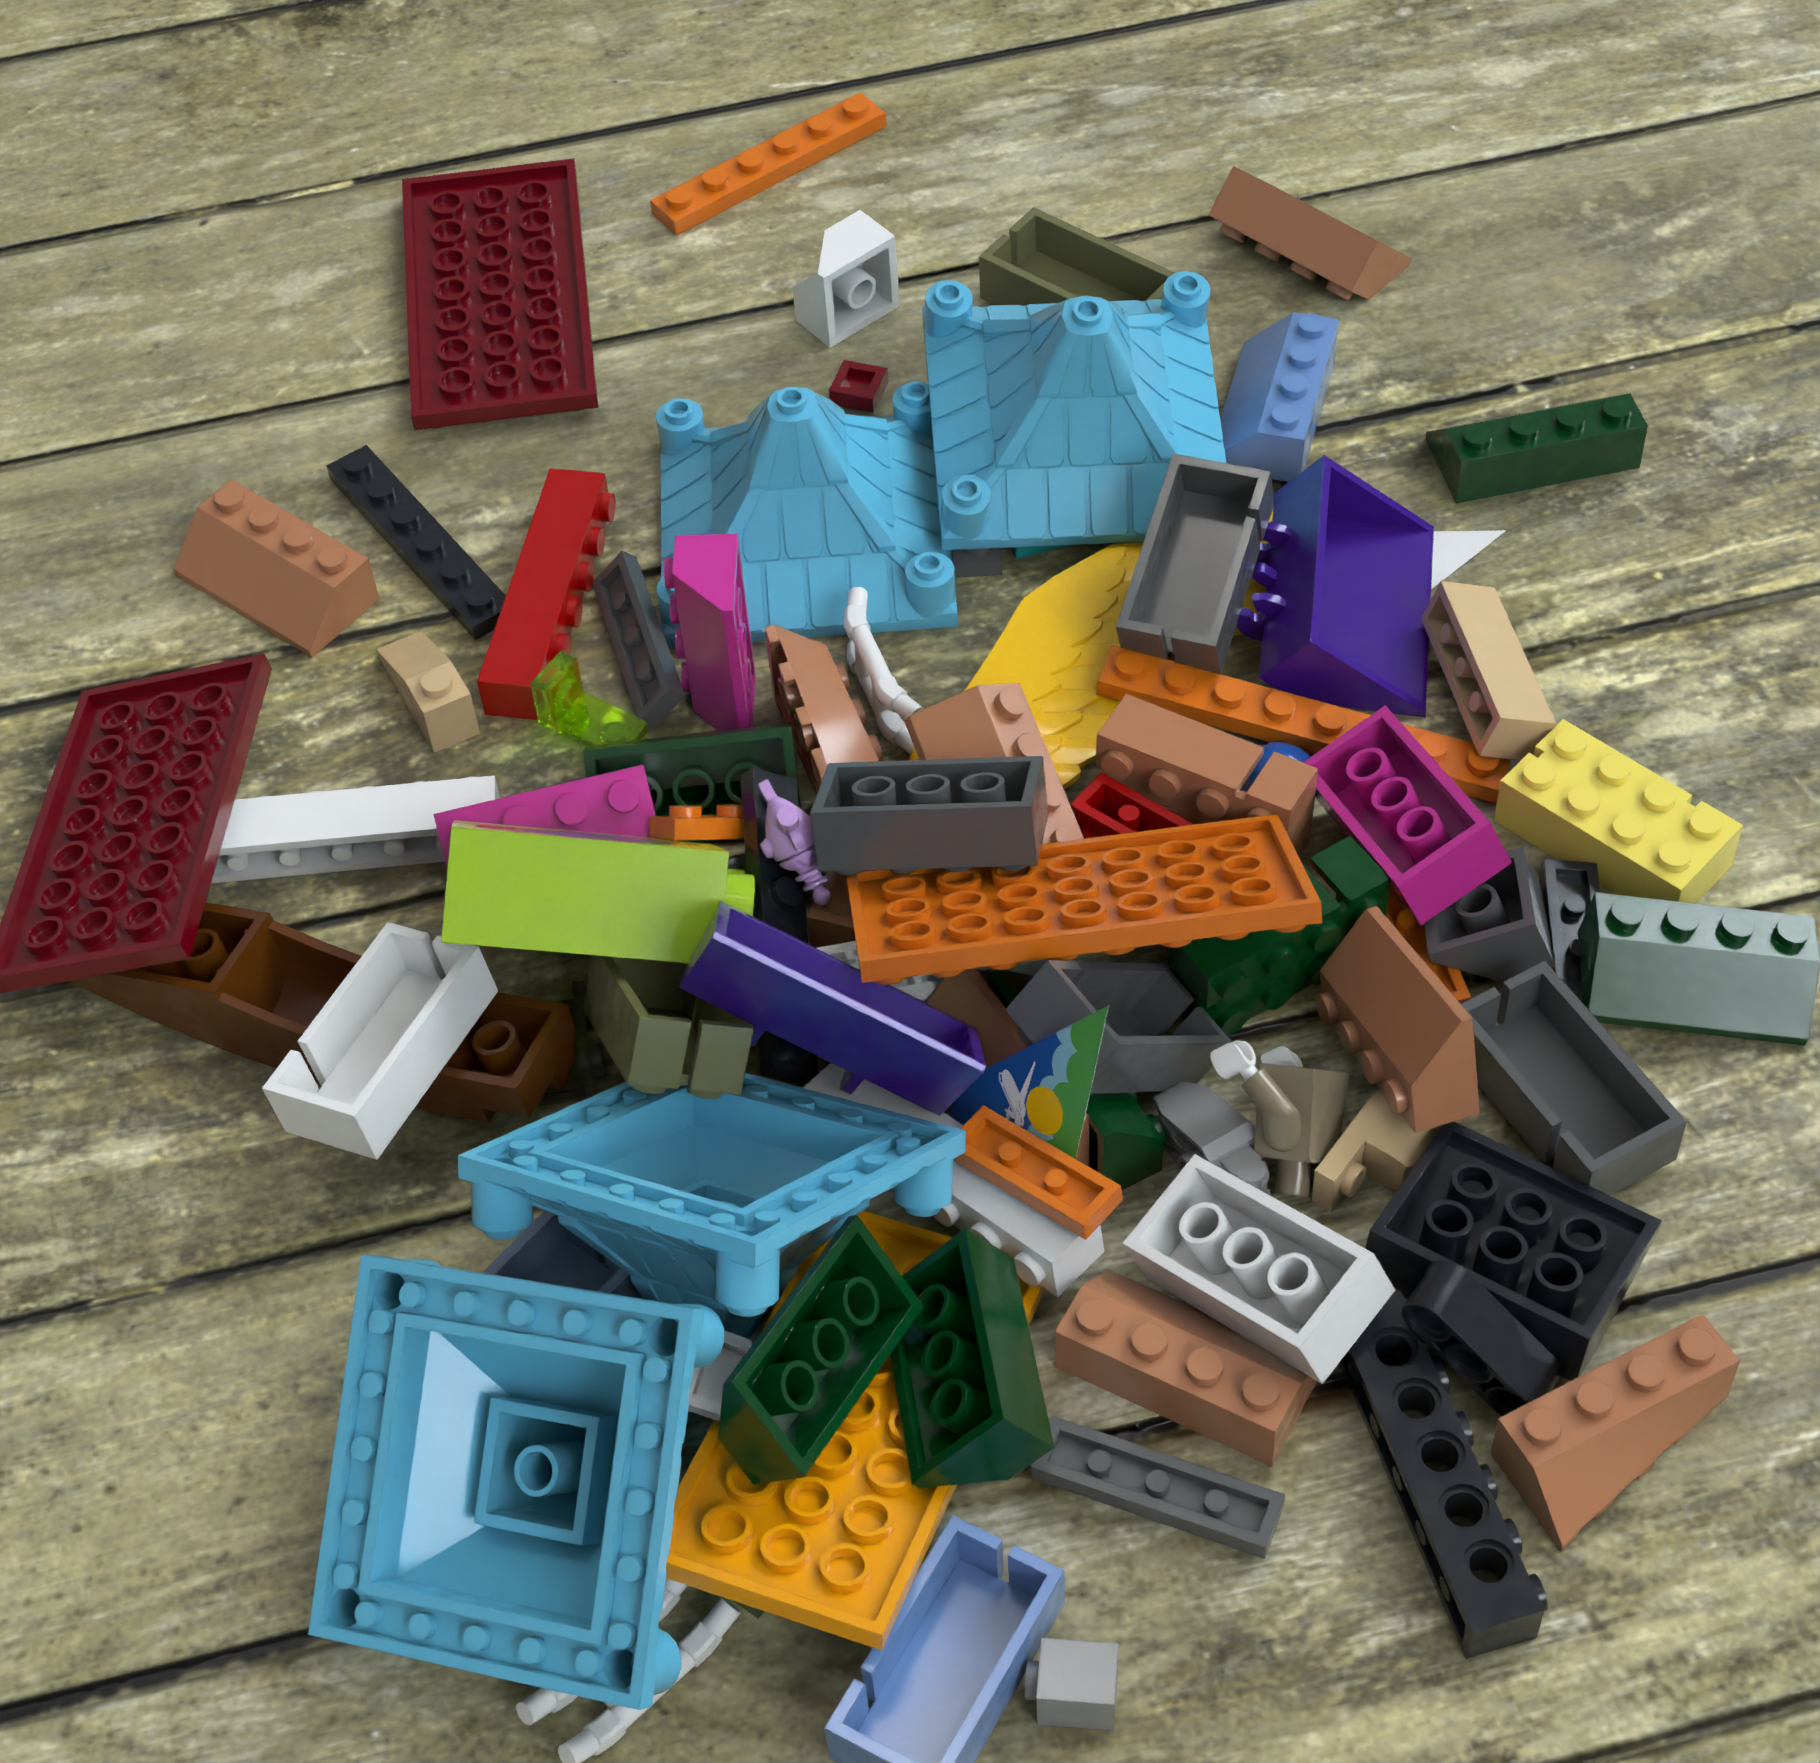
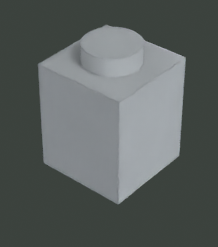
M1041 1637L1039 1661L1027 1660L1025 1700L1036 1701L1037 1725L1114 1731L1119 1643Z

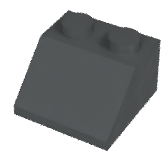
M1524 847L1506 851L1512 862L1510 865L1424 923L1428 956L1431 962L1504 982L1543 961H1546L1551 968L1555 967L1542 887Z

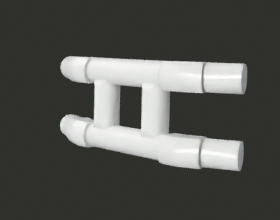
M853 587L848 591L847 607L844 609L843 626L850 639L847 644L846 654L848 665L852 673L856 674L877 718L876 724L882 736L894 746L901 747L911 755L914 745L905 722L900 716L906 720L910 715L924 710V708L907 695V691L900 687L895 677L891 675L873 638L871 627L867 622L868 593L864 588Z
M666 1578L659 1622L681 1599L680 1595L688 1585ZM721 1597L702 1621L699 1620L690 1633L678 1643L681 1653V1670L678 1680L673 1686L694 1666L698 1667L710 1656L723 1640L722 1636L741 1614V1611L728 1599ZM540 1688L517 1703V1714L523 1723L532 1725L549 1713H556L578 1696ZM668 1690L660 1694L654 1695L653 1704L657 1702ZM604 1702L610 1709L607 1708L598 1718L584 1726L583 1731L559 1746L558 1754L563 1763H582L593 1755H599L627 1733L626 1729L649 1708L637 1710Z

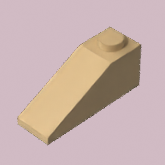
M422 631L376 649L379 659L434 753L480 734L469 690L451 660Z

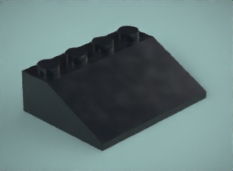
M1451 1122L1442 1125L1369 1230L1365 1249L1375 1254L1394 1289H1400L1403 1297L1407 1299L1430 1264L1435 1260H1446L1463 1267L1557 1359L1562 1368L1561 1376L1572 1381L1581 1376L1601 1343L1661 1226L1662 1220L1457 1122Z

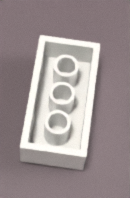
M1196 1154L1193 1155L1123 1242V1245L1148 1280L1321 1384L1325 1382L1395 1292L1393 1285L1374 1253Z

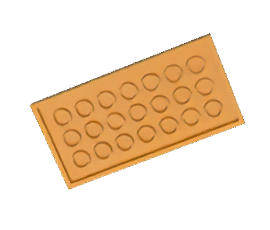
M866 1211L858 1215L901 1275L905 1274L953 1238ZM831 1239L798 1266V1272L787 1284L765 1327ZM1018 1276L1029 1327L1046 1289L1039 1284L1036 1287L1031 1286ZM890 1355L805 1477L753 1485L719 1441V1421L714 1420L678 1486L673 1510L674 1521L670 1552L666 1563V1578L882 1651L957 1486L945 1485L919 1488L912 1484Z

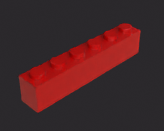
M549 468L477 680L485 715L543 721L549 701H555L559 691L558 672L561 664H567L570 657V634L572 628H578L581 623L582 597L584 591L590 592L593 585V562L595 556L601 557L605 545L604 528L606 522H612L615 516L616 499L613 493L608 492L605 473Z

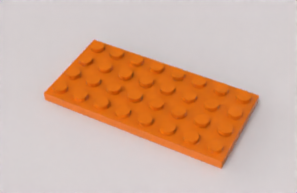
M1278 814L1042 844L1038 865L1027 866L1016 871H1006L999 867H973L964 872H949L944 868L918 869L907 874H897L890 870H864L859 874L846 875L862 983L874 981L881 985L896 984L905 980L906 977L932 974L936 977H952L960 974L964 969L980 967L1007 970L1026 961L1042 959L1070 961L1080 954L1095 952L1122 955L1133 951L1135 947L1160 944L1164 947L1176 948L1188 945L1192 940L1217 937L1223 940H1237L1246 937L1250 932L1274 929L1278 932L1291 933L1304 929L1306 925L1322 923L1321 900Z

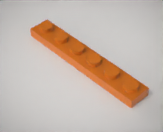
M859 92L651 199L652 214L677 236L886 127V113Z

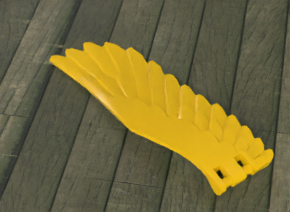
M1272 510V513H1271L1269 522H1272L1273 510ZM1259 541V542L1262 543V544H1267V543H1269V542H1267V541H1263V542H1262V541ZM1143 542L1111 544L1053 576L1024 597L989 655L964 690L966 691L977 685L1020 683L1063 789L1070 787L1081 777L1080 768L1096 761L1097 733L1120 703L1118 700L1096 695L1098 680L1111 645L1120 647L1116 624ZM1253 574L1242 608L1251 609L1255 614H1262V612L1256 610L1252 602V593H1265L1266 587L1253 579ZM1236 627L1233 636L1243 634ZM1169 656L1168 660L1175 662L1174 657ZM915 748L909 760H919Z

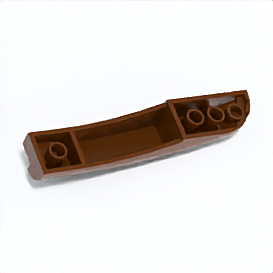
M206 902L190 959L87 977L70 982L178 1032L274 1068L280 1065L290 1050L300 1052L314 1080L319 1082L298 1040L361 958V955L328 944L274 921L268 912ZM497 992L415 1108L490 1123L496 1112L530 1118L548 1087L563 1089L572 1067L575 1052V1028L567 1004Z

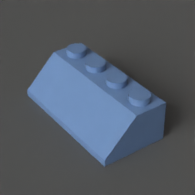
M1293 312L1244 342L1220 418L1226 463L1271 471V478L1273 480L1285 482L1291 481L1305 470L1335 365L1339 319L1322 317L1317 314Z

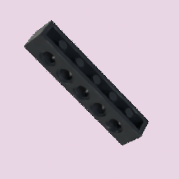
M1398 1289L1391 1295L1339 1364L1463 1654L1468 1659L1537 1638L1543 1614L1548 1609V1602L1539 1577L1535 1573L1528 1575L1520 1557L1522 1554V1542L1515 1523L1511 1518L1503 1519L1495 1502L1498 1498V1492L1490 1468L1487 1464L1479 1465L1471 1447L1474 1440L1469 1421L1463 1411L1455 1412L1448 1397L1450 1385L1442 1362L1439 1359H1431L1425 1342L1403 1319L1401 1312L1406 1301L1401 1290ZM1386 1358L1396 1359L1403 1365L1392 1367L1385 1365L1380 1360ZM1414 1409L1424 1413L1427 1417L1414 1419L1406 1416L1402 1411ZM1428 1462H1440L1451 1470L1436 1472L1429 1469L1425 1464ZM1462 1515L1471 1519L1475 1525L1461 1527L1452 1523L1448 1517ZM1487 1570L1494 1573L1500 1581L1495 1583L1482 1582L1472 1572Z

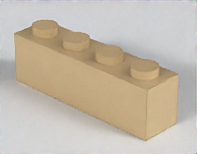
M1440 581L1421 620L1478 755L1520 761L1528 753L1534 755L1535 746L1555 728L1556 721L1494 587Z

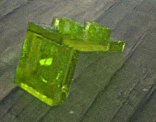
M560 651L530 683L539 724L585 746L640 740L648 732L645 720L585 693L577 658L563 651Z

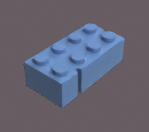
M952 1515L916 1574L883 1650L871 1649L861 1666L863 1683L853 1679L826 1724L824 1730L829 1758L836 1763H975L1025 1675L1027 1660L1032 1661L1041 1646V1637L1046 1638L1065 1604V1570L1013 1545L1008 1554V1583L1001 1579L1004 1574L1003 1540ZM868 1701L873 1703L870 1710L868 1706Z

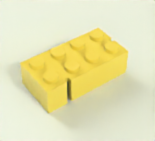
M1564 719L1535 746L1534 755L1528 753L1500 780L1494 817L1495 822L1557 860L1597 863L1599 885L1612 894L1697 903L1733 865L1743 827L1741 823L1703 801L1696 807L1691 805L1692 795Z

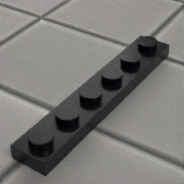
M367 445L326 465L330 480L475 640L495 630L506 595Z
M751 768L740 776L746 868L747 874L754 875L755 879L753 917L809 944L805 892L803 890L804 882H796L795 878L799 875L796 871L783 869L779 865L781 861L776 862L773 858H766L760 847V843L766 838L765 817L768 805L759 789L758 783L768 779L778 797L784 798L798 806L796 779ZM765 1031L758 1040L761 1076L807 1084L819 1074L817 1055L768 1031Z

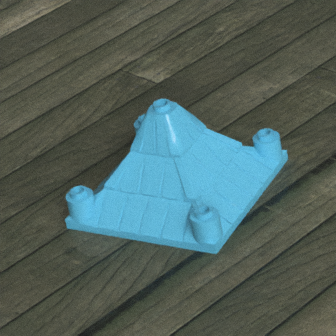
M1189 271L1176 272L1165 281L1162 299L1147 301H1108L1101 297L1080 296L1069 298L1059 303L979 307L973 306L971 291L966 285L958 281H939L928 289L925 305H923L922 320L942 550L1144 542L1172 454L1226 463L1206 319L1211 288L1203 276Z
M912 381L899 387L894 392L892 399L893 415H884L882 417L844 414V410L830 399L808 388L787 387L776 390L753 409L748 415L746 422L721 429L705 428L702 408L696 402L689 399L676 398L670 400L657 410L656 422L661 448V579L658 582L656 591L661 615V628L668 648L676 647V628H681L680 624L671 623L670 594L675 593V589H666L664 580V559L674 555L675 535L738 534L752 642L766 641L764 627L771 625L779 626L807 638L847 635L843 626L844 609L847 607L848 591L853 587L864 588L868 593L867 622L871 627V633L958 627L955 568L952 550H942L927 383Z
M748 1073L744 1075L741 1095L722 1093L718 1099H704L693 1096L687 1092V1086L682 1085L679 1086V1089L666 1088L662 1094H648L637 1091L627 1082H624L458 1155V1178L471 1183L472 1224L475 1228L484 1231L485 1236L498 1240L515 1238L520 1235L522 1229L532 1224L533 1206L558 1215V1223L630 1274L631 1282L645 1300L669 1304H703L710 1307L720 1317L724 1331L749 1339L777 1303L787 1284L794 1278L798 1272V1266L831 1239L849 1216L859 1215L869 1207V1199L894 1188V1201L898 1205L905 1207V1211L908 1214L919 1217L934 1216L940 1212V1208L948 1206L952 1202L953 1159L965 1153L966 1131Z
M361 1255L308 1635L632 1709L642 1710L652 1707L653 1696L670 1689L678 1680L681 1670V1653L678 1645L667 1632L659 1629L658 1623L663 1605L667 1557L670 1552L674 1521V1502L677 1498L682 1461L681 1449L685 1438L689 1407V1388L692 1385L694 1368L707 1366L721 1353L724 1343V1327L720 1317L710 1307L703 1304H669L442 1267L439 1263L429 1259H398L380 1255Z

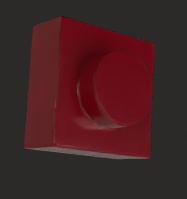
M843 360L829 389V399L841 407L874 413L888 384V368Z

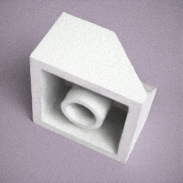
M861 210L824 231L818 272L792 286L796 321L831 348L898 308L900 303L895 236Z

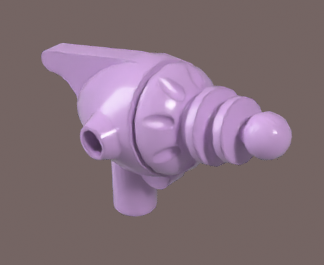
M768 779L758 783L759 789L768 805L765 817L766 838L760 843L763 854L766 858H773L776 862L781 861L779 865L783 869L796 871L799 875L795 880L796 882L803 881L805 883L803 887L804 892L813 890V901L818 905H826L831 899V893L828 888L823 887V884L829 879L827 876H822L821 872H818L811 816H808L792 802L778 797Z

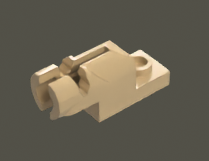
M1375 1091L1315 1169L1311 1202L1332 1212L1344 1195L1351 1198L1357 1193L1366 1175L1386 1187L1398 1190L1442 1125L1415 1134L1401 1114L1394 1115L1391 1112L1385 1096ZM1460 1119V1120H1457V1121H1454V1122H1457V1123L1460 1124L1463 1119Z

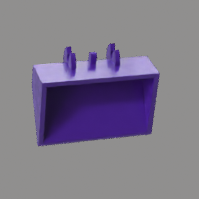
M1325 455L1275 492L1272 522H1268L1263 541L1269 543L1262 544L1259 542L1260 551L1253 570V579L1266 587L1265 593H1252V602L1256 610L1262 612V614H1255L1251 609L1242 608L1236 627L1247 637L1262 641L1259 679L1278 690L1345 708L1378 711L1386 705L1393 714L1426 718L1429 637L1421 618L1431 600L1434 526Z
M722 901L719 902L681 977L679 988L748 1021L753 1027L750 1046L753 1047L763 1033L768 1031L845 1069L840 1083V1090L849 1095L865 1079L940 1116L984 1073L986 1068L976 1027L891 985H881L874 981L862 983L859 969Z

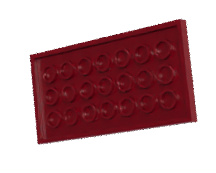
M574 158L402 179L410 402L414 430L599 408L577 171Z
M264 654L83 690L81 692L0 924V993L190 959L272 671V667Z

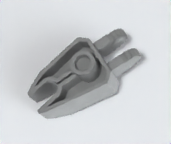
M1181 1081L1153 1097L1158 1111L1156 1118L1160 1122L1166 1136L1165 1150L1178 1165L1180 1171L1196 1154L1271 1196L1270 1189L1267 1186V1181L1269 1180L1268 1166H1266L1265 1161L1262 1162L1261 1157L1254 1150L1255 1126L1251 1121L1246 1119L1208 1086Z

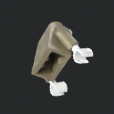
M1236 1040L1213 1050L1210 1058L1218 1074L1224 1079H1228L1241 1073L1245 1080L1241 1087L1256 1104L1254 1150L1260 1157L1278 1159L1274 1192L1308 1197L1312 1163H1321L1340 1138L1350 1073L1303 1068L1299 1056L1285 1046H1279L1262 1054V1063H1259L1258 1069L1254 1066L1256 1064L1254 1050L1245 1041Z

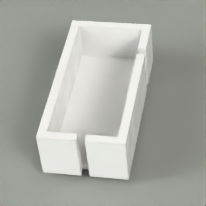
M387 922L298 1040L305 1057L322 1086L319 1088L301 1053L290 1050L262 1087L285 1132L378 1160L498 992L479 946L441 942L442 936L438 935L432 942L427 932Z

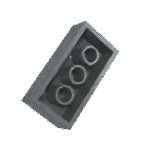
M1043 756L828 763L810 812L818 872L835 871L841 875H855L864 870H890L897 874H907L918 869L944 868L949 872H964L973 867H999L1006 871H1016L1027 866H1037L1048 819Z

